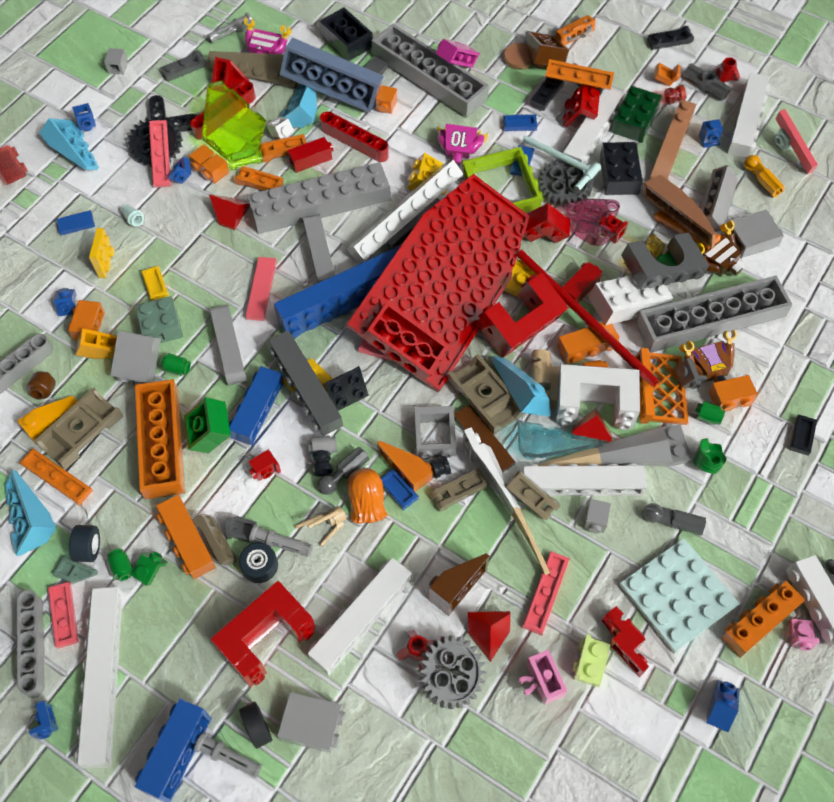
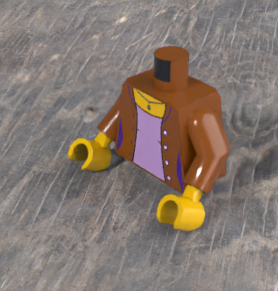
M731 330L732 335L730 338L728 337V331L723 332L722 336L727 340V343L720 341L694 349L693 342L687 341V349L685 344L679 346L680 351L685 353L684 359H692L698 374L707 377V380L704 382L727 380L725 377L733 367L735 357V343H732V340L737 337L735 330Z

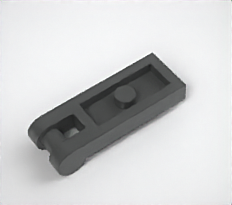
M195 50L192 55L162 66L160 69L169 82L204 68L207 65V61L199 50Z

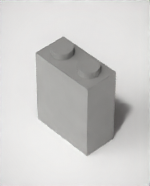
M767 209L731 220L735 225L731 233H734L741 258L778 247L784 237L782 230L777 226Z
M118 331L110 376L117 377V381L122 382L134 380V384L153 382L161 338Z
M290 692L277 737L283 742L332 753L333 748L338 746L340 734H337L339 725L342 726L344 723L346 712H343L342 704Z

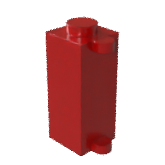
M324 136L289 149L287 156L294 171L298 173L332 160L334 149L331 142H327Z
M589 261L583 263L581 269L562 288L579 303L593 289L594 285L600 282L602 270Z

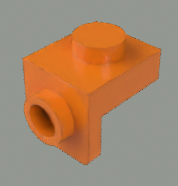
M658 63L655 66L654 78L671 86L679 80L681 66L677 64L673 69H670Z

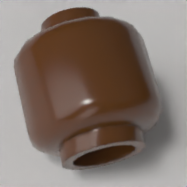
M35 372L27 383L29 395L37 400L48 398L56 386V381L48 372Z

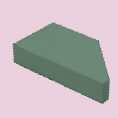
M63 556L53 575L61 580L75 584L96 576L98 571L79 562H73L71 559Z

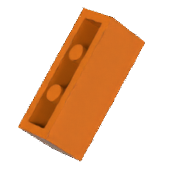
M601 322L600 324L619 341L620 337L613 324L605 326ZM590 327L560 336L557 344L566 364L577 363L586 357H594L601 352L613 350Z

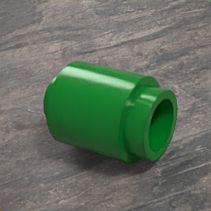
M168 353L167 356L162 358L161 366L165 372L186 376L189 373L191 362L187 361V358Z
M703 401L702 404H697L694 414H697V419L713 425H720L724 418L725 410H722L720 406Z
M115 549L109 552L107 563L113 579L119 581L129 579L133 568L127 553L123 549Z

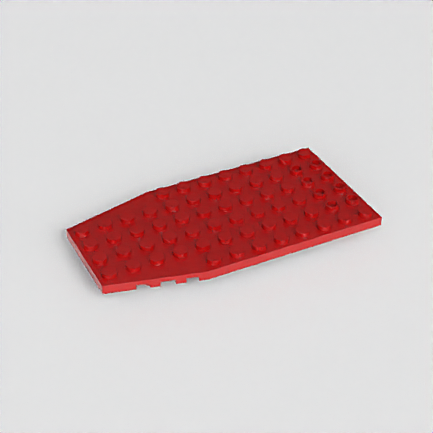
M472 174L422 215L348 321L346 327L439 392L448 379V372L454 370L478 332L479 327L476 325V322L479 320V314L489 304L495 305L511 280L513 267L517 261L516 254L520 250L522 237L525 234L530 216L475 174Z

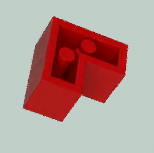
M549 203L527 213L530 217L524 237L530 242L544 235L555 243L570 237V219Z

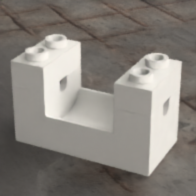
M561 364L558 379L556 423L564 426L575 425L580 402L613 404L614 428L621 430L633 429L640 412L639 370Z

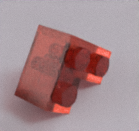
M9 144L0 148V172L7 185L26 177V172H28L24 163H19L17 159L19 154L15 147H10Z

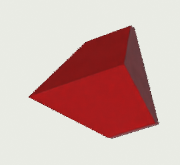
M215 57L211 90L228 93L241 82L250 81L232 60Z
M209 194L219 225L235 230L249 209L250 204L237 198Z
M596 408L573 426L572 434L612 442V434Z
M510 611L468 612V633L490 662L510 633Z

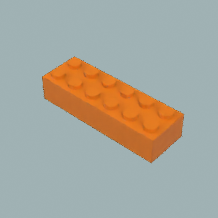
M174 379L135 385L140 491L145 500L185 494L180 403L177 385Z

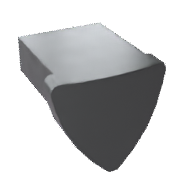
M230 515L226 518L225 523L227 539L234 538L249 542L251 530L257 522L236 515Z

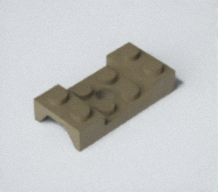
M479 354L475 355L469 365L458 372H448L447 381L458 394L462 393L493 435L524 415L507 386ZM488 389L491 391V394L483 395L481 390Z
M93 388L34 441L45 453L66 470L80 457L78 454L80 450L104 428L110 429L123 417V414L118 407H113ZM83 423L81 429L74 430L76 424Z

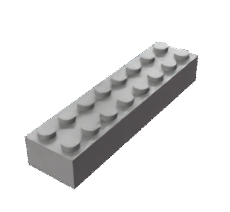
M395 24L390 25L371 40L373 56L387 62L388 66L466 118L488 100V84L457 64L449 63L435 54L436 51Z
M381 162L249 194L248 200L258 234L301 224L305 217L320 215L321 218L391 201L390 185Z
M776 275L641 310L636 324L649 352H655L686 344L687 341L693 342L723 334L724 331L731 332V330H738L786 317L793 304Z

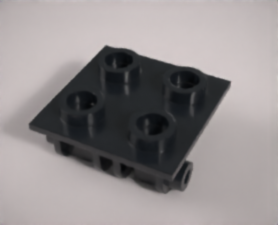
M359 366L325 383L329 397L338 411L369 396Z

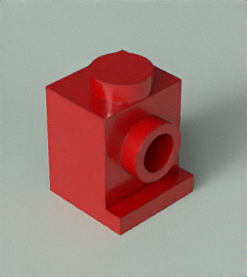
M611 214L608 217L604 216L599 222L600 228L598 233L616 244L626 233L628 222H623Z
M269 449L248 461L250 465L248 471L254 480L267 479L275 471L278 474L281 472L279 463Z

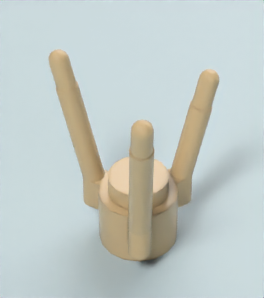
M337 506L323 514L296 524L295 528L305 525L311 528L326 520L331 526L335 525L332 531L320 543V546H323L344 526L343 521L347 517L342 508Z

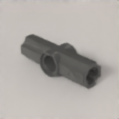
M692 63L684 71L683 75L699 84L698 88L702 92H711L725 100L732 90L730 86L716 78L717 75L714 71H704Z

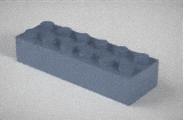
M293 37L285 47L280 70L281 76L367 112H371L376 103V97L384 77L381 74Z

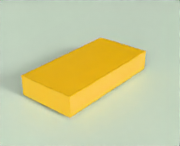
M159 266L141 271L151 301L169 296Z

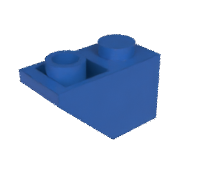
M718 680L707 711L706 723L729 732L739 711V688L730 682Z

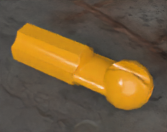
M749 155L745 158V169L751 171L757 177L760 184L773 198L785 190L784 185L761 163L760 157Z

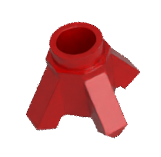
M732 57L725 58L721 64L711 70L716 73L723 83L738 81L740 78L736 64L737 61Z
M415 630L407 632L409 637L407 646L398 651L397 656L399 661L407 658L417 661L419 669H422L423 666L418 661H422L425 658L421 653L428 652L427 645L434 646L433 640L417 635Z

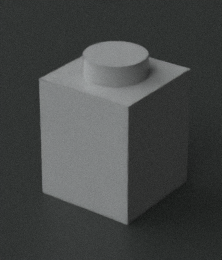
M108 49L104 61L108 74L124 75L128 63L124 49Z
M591 499L587 509L584 529H588L592 533H604L608 523L611 503Z

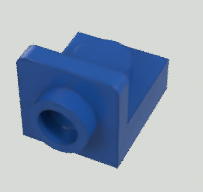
M46 701L35 704L37 709L35 718L40 726L29 730V735L39 740L48 738L52 735V732L59 730L52 705Z

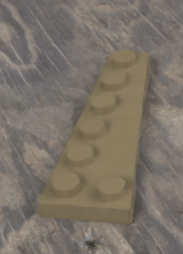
M209 51L207 68L214 69L215 57L232 60L246 77L297 88L298 82L280 75L284 54Z

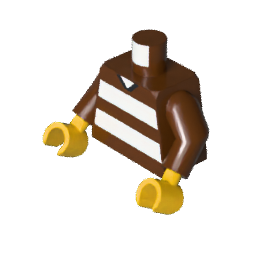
M727 221L720 226V230L726 232V235L722 234L720 236V241L714 245L713 249H706L701 243L697 244L709 265L705 272L723 276L726 272L730 271L734 276H737L743 270L737 264L741 253L734 233H731L735 226L733 221Z

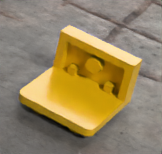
M424 152L411 165L412 172L408 176L409 183L407 188L413 191L441 167L443 163Z

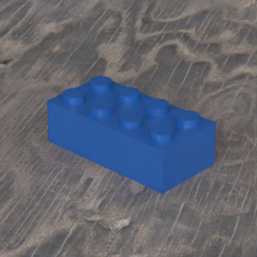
M179 699L171 707L169 712L170 718L167 724L161 727L158 733L159 739L155 747L153 746L147 754L146 760L148 761L144 769H140L135 778L136 784L134 787L162 802H171L195 754V745L201 734L206 732L212 720V717L203 708Z

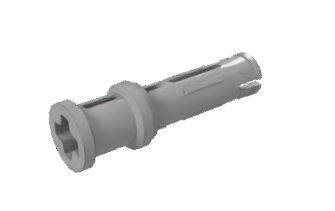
M247 12L238 19L234 18L232 23L208 33L209 41L213 43L236 31L242 32V29L247 26L245 23H241L247 17L248 24L252 22L251 16Z
M257 524L253 526L249 537V542L265 543L271 547H279L309 557L313 544L279 535L273 529L269 531L259 528Z
M205 732L201 734L195 745V752H202L210 756L213 761L221 760L253 778H257L262 764H258L225 747L226 744L223 741L218 742L208 737V734Z

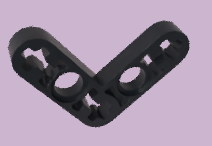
M160 95L152 96L149 99L151 118L154 116L157 119L158 117H155V115L161 113L163 120L167 117L164 99ZM191 113L167 117L168 121L172 120L173 123H180L178 126L180 132L192 131L191 121L198 115Z

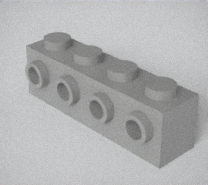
M728 165L713 169L701 206V210L715 232L721 231L720 226L726 222L738 182V177Z

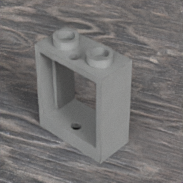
M454 406L415 407L417 456L422 459L442 456L451 458L456 456ZM449 422L450 444L421 445L420 423Z

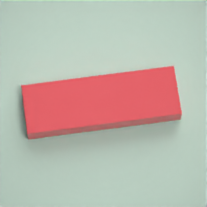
M65 582L48 587L55 647L59 649L79 643L71 583Z

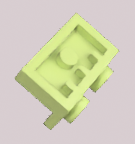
M588 633L585 639L581 638L577 651L581 652L579 660L575 659L572 672H575L574 680L599 688L611 644L592 639L591 634Z

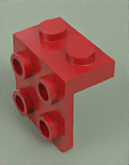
M581 85L579 89L577 88L570 99L568 98L564 104L563 126L568 127L580 113L594 120L598 116L600 91L586 85Z

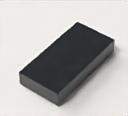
M799 414L796 416L789 450L807 456L810 455L817 425L816 419Z

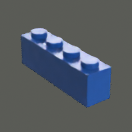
M261 366L259 371L254 374L250 388H247L242 404L238 405L234 419L229 422L231 439L253 445L283 385L282 373Z

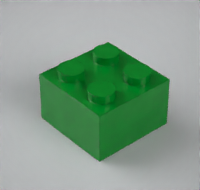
M205 397L184 415L188 450L209 454L231 436L225 401Z

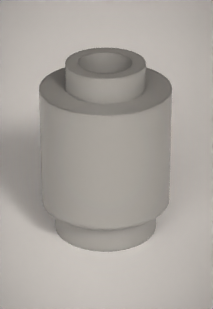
M330 435L313 437L312 442H308L310 454L320 450L329 451L330 455L337 452L336 437H331Z

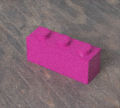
M443 38L438 44L435 54L449 63L473 68L480 53L466 44Z

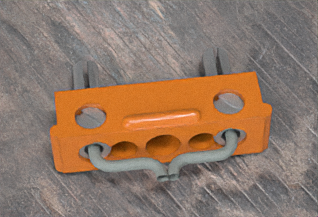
M576 15L574 17L575 22L561 29L555 26L553 32L556 33L557 39L564 45H567L579 38L586 37V34L594 31L595 18L589 15L580 18Z

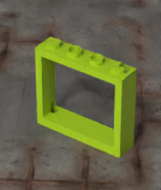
M521 147L462 161L465 180L474 173L510 165L514 161H518L531 198L513 202V204L525 213L531 212L542 205L544 201L542 191L539 192L538 181L533 177L532 166L528 165L527 154L523 153Z

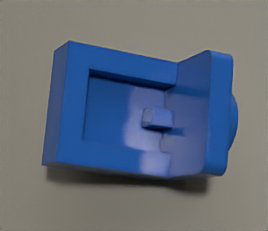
M182 157L176 163L168 178L183 184L192 174L189 159Z
M63 288L56 292L53 301L58 316L73 315L74 302L77 296L75 289Z

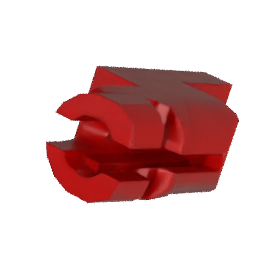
M615 606L602 620L611 635H615L609 643L611 644L610 647L640 678L650 666L647 664L646 658L635 651L646 639L630 619L621 621L624 613Z

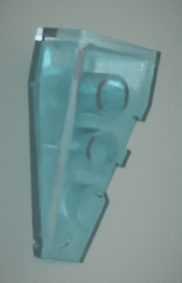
M518 421L519 451L525 458L530 460L603 447V442L599 439L574 435L572 432L568 434V432L557 427L554 430H548L543 428V424Z

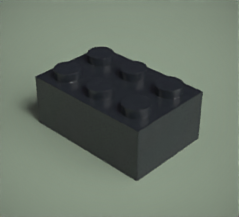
M345 7L319 21L321 36L346 60L351 61L372 48L373 32Z
M603 142L600 152V163L605 195H639L643 180L637 143Z

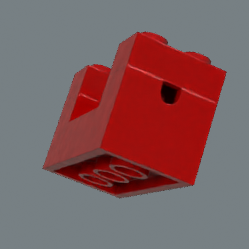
M542 272L537 276L535 274L531 275L520 287L522 290L518 293V296L530 310V313L516 323L500 302L495 305L489 304L478 316L479 320L476 322V325L501 358H504L558 320L569 309Z
M279 580L211 638L217 650L250 688L253 685H259L265 679L264 675L267 674L261 661L250 649L279 623H282L299 643L303 640H309L315 633L316 627L312 616Z

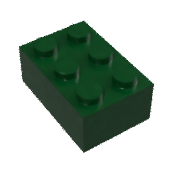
M631 85L614 119L611 133L643 143L659 109L662 95Z

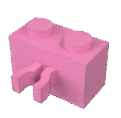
M546 650L529 657L526 665L531 677L524 676L519 678L518 681L520 684L524 682H534V684H531L529 689L524 690V695L527 696L535 689H538L544 705L565 697L567 689L550 651Z

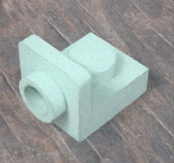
M783 128L779 129L775 137L776 144L782 151L792 149L789 144L791 138Z

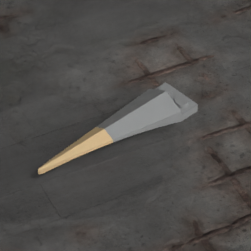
M681 424L664 428L658 427L537 465L548 466L556 464L558 466L577 464L578 466H587L589 464H597L598 466H607L609 464H617L618 466H627L628 464H637L638 466H674L689 463L692 458Z

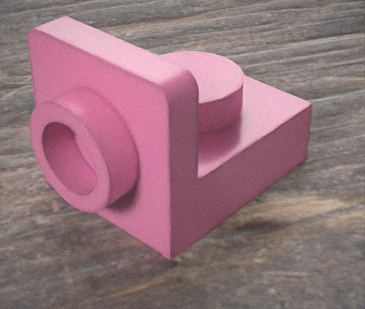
M791 619L789 621L791 646L807 651L812 650L819 644V638H815L814 622L812 620Z

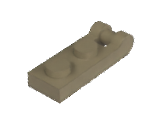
M477 468L433 490L430 495L433 500H436L438 503L437 507L442 512L463 499L487 488L489 483L481 470ZM447 493L449 498L444 500L443 495Z
M520 470L505 484L507 489L545 520L551 517V513L554 510L557 511L561 507L556 499L548 495Z
M197 515L194 518V525L201 528L206 543L214 552L215 560L220 565H233L238 561L215 518Z

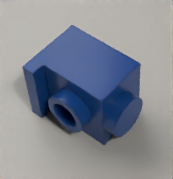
M89 103L72 107L80 131H90L93 127H96Z
M719 119L702 123L698 136L703 148L720 145L719 140L723 127Z

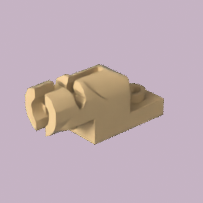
M536 349L532 352L531 378L544 387L551 409H556L558 403L559 367L552 366L549 351Z

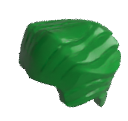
M705 438L699 443L694 455L693 464L704 472L717 474L726 463L727 457L722 451L721 444L709 443V439Z

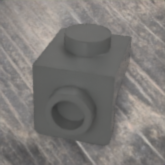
M685 359L674 368L682 388L697 389L707 380L706 376L698 374L692 359Z

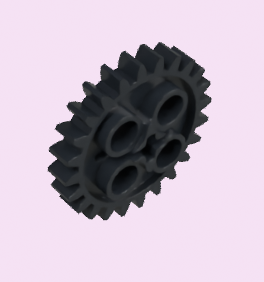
M152 116L151 120L145 117L146 122L140 120L141 125H134L136 130H130L132 135L128 136L130 141L127 142L133 158H136L138 163L142 162L144 166L148 163L152 167L149 121L162 120L161 116L157 119ZM165 117L163 120L167 121L169 161L171 163L170 158H177L175 153H180L179 148L183 147L181 143L183 139L177 124L174 125L172 120L168 121L167 117Z

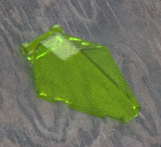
M223 81L209 83L205 100L202 140L228 161L231 171L236 170L237 167L253 163H263L260 145L266 127V119L258 112L255 113L250 108V105L233 89L230 90Z

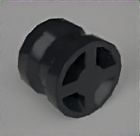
M442 456L439 460H430L435 479L440 478L443 474H451V468L446 456Z

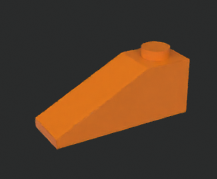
M377 442L378 452L415 492L433 479V468L427 461L424 462L420 457L385 442Z

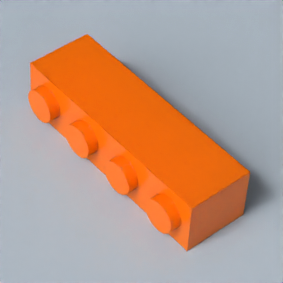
M179 494L156 505L159 513L156 515L161 525L165 523L168 528L164 531L169 541L174 540L176 544L173 547L174 552L178 558L182 557L184 560L181 566L186 575L191 574L193 579H196L215 569L216 566Z

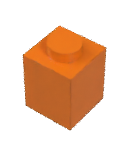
M381 86L376 97V111L392 114L398 100L397 88Z

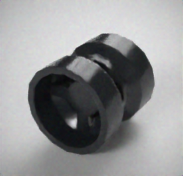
M320 450L311 454L315 476L323 477L333 472L332 464L329 462L331 460L329 451Z

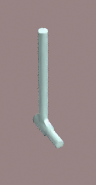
M525 135L523 137V142L583 171V177L574 186L576 191H580L601 169V166L596 162L586 165Z

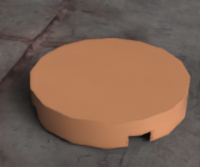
M515 43L505 49L504 61L512 69L521 68V70H524L534 64L530 60L527 44Z

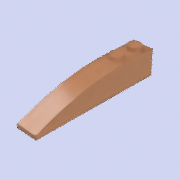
M680 100L649 180L659 175L666 179L669 178L697 104Z
M662 175L644 183V197L709 248H714L715 231L703 211L685 192Z

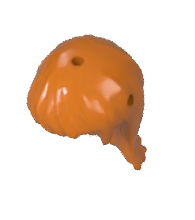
M361 468L353 472L347 481L348 495L351 502L350 520L354 523L362 524L378 522L386 518L388 514L383 503V483L378 473L370 468Z

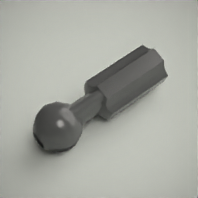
M360 447L354 449L336 465L337 471L333 475L323 476L319 479L318 490L325 495L334 493L337 489L338 481L342 478L348 479L353 472L360 469L370 460L368 454Z
M657 503L648 504L643 511L644 518L650 523L657 522L702 536L706 525L705 517L661 507Z

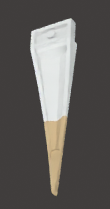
M472 427L464 430L462 447L469 462L475 469L479 468L491 488L503 502L522 531L545 575L549 574L550 571L513 493L506 488L507 480L491 447L484 443L481 444L479 435L473 432Z

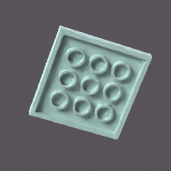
M684 538L619 584L673 653H676L740 605Z

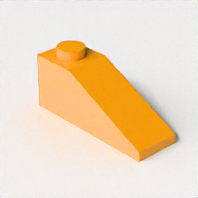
M82 328L77 339L75 355L92 359L113 358L117 336Z
M72 395L33 409L17 421L36 444L34 440L78 401Z

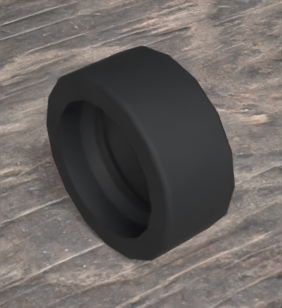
M256 701L240 708L239 712L254 747L258 749L272 742L269 728Z

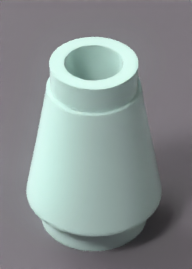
M128 204L121 207V212L131 226L137 227L143 223L144 216L141 211Z

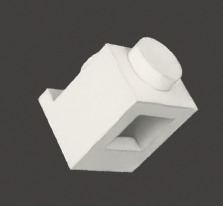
M279 116L266 124L274 140L276 138H287L294 131L289 119Z

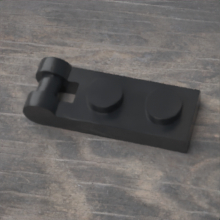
M683 26L681 29L648 34L647 40L651 49L656 50L692 43L694 36L690 33L689 26Z
M547 77L531 98L530 105L544 111L558 91L563 88L565 81Z

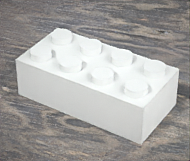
M633 275L596 283L588 296L605 326L611 323L614 324L638 318L641 310L668 304L674 299L666 285L640 289Z

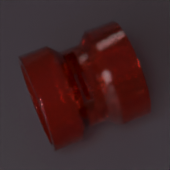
M679 85L675 88H666L664 92L666 103L670 105L676 101L686 100L687 93L685 87Z

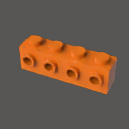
M787 581L781 586L776 583L768 591L770 595L767 598L761 596L754 603L756 607L752 611L746 609L739 616L741 620L737 624L733 621L724 629L726 634L722 637V640L739 658L746 654L805 601Z

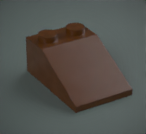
M526 30L525 36L529 57L535 66H548L549 59L566 62L569 49L554 35Z
M485 553L443 571L439 577L436 575L429 583V601L449 616L487 571L489 555Z

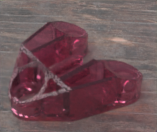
M584 199L567 205L565 216L570 219V227L575 236L591 245L602 246L609 241L611 230L604 225L598 224V221L604 216L608 217L610 214L616 217L619 213L620 204L613 199ZM569 211H573L576 214H570Z

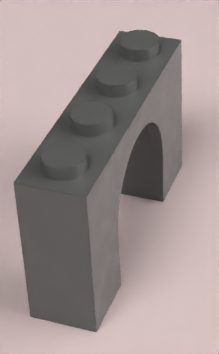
M689 233L674 235L667 245L677 266H666L655 260L644 241L627 243L621 256L640 289L700 279L704 276L709 265Z

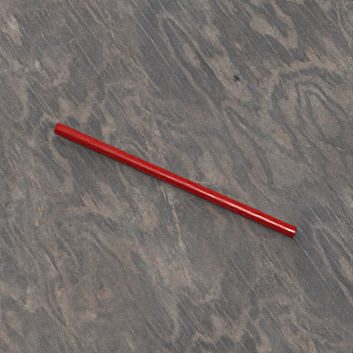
M522 249L517 252L516 256L536 276L541 272L544 274L564 302L634 370H639V375L652 387L658 384L659 379Z

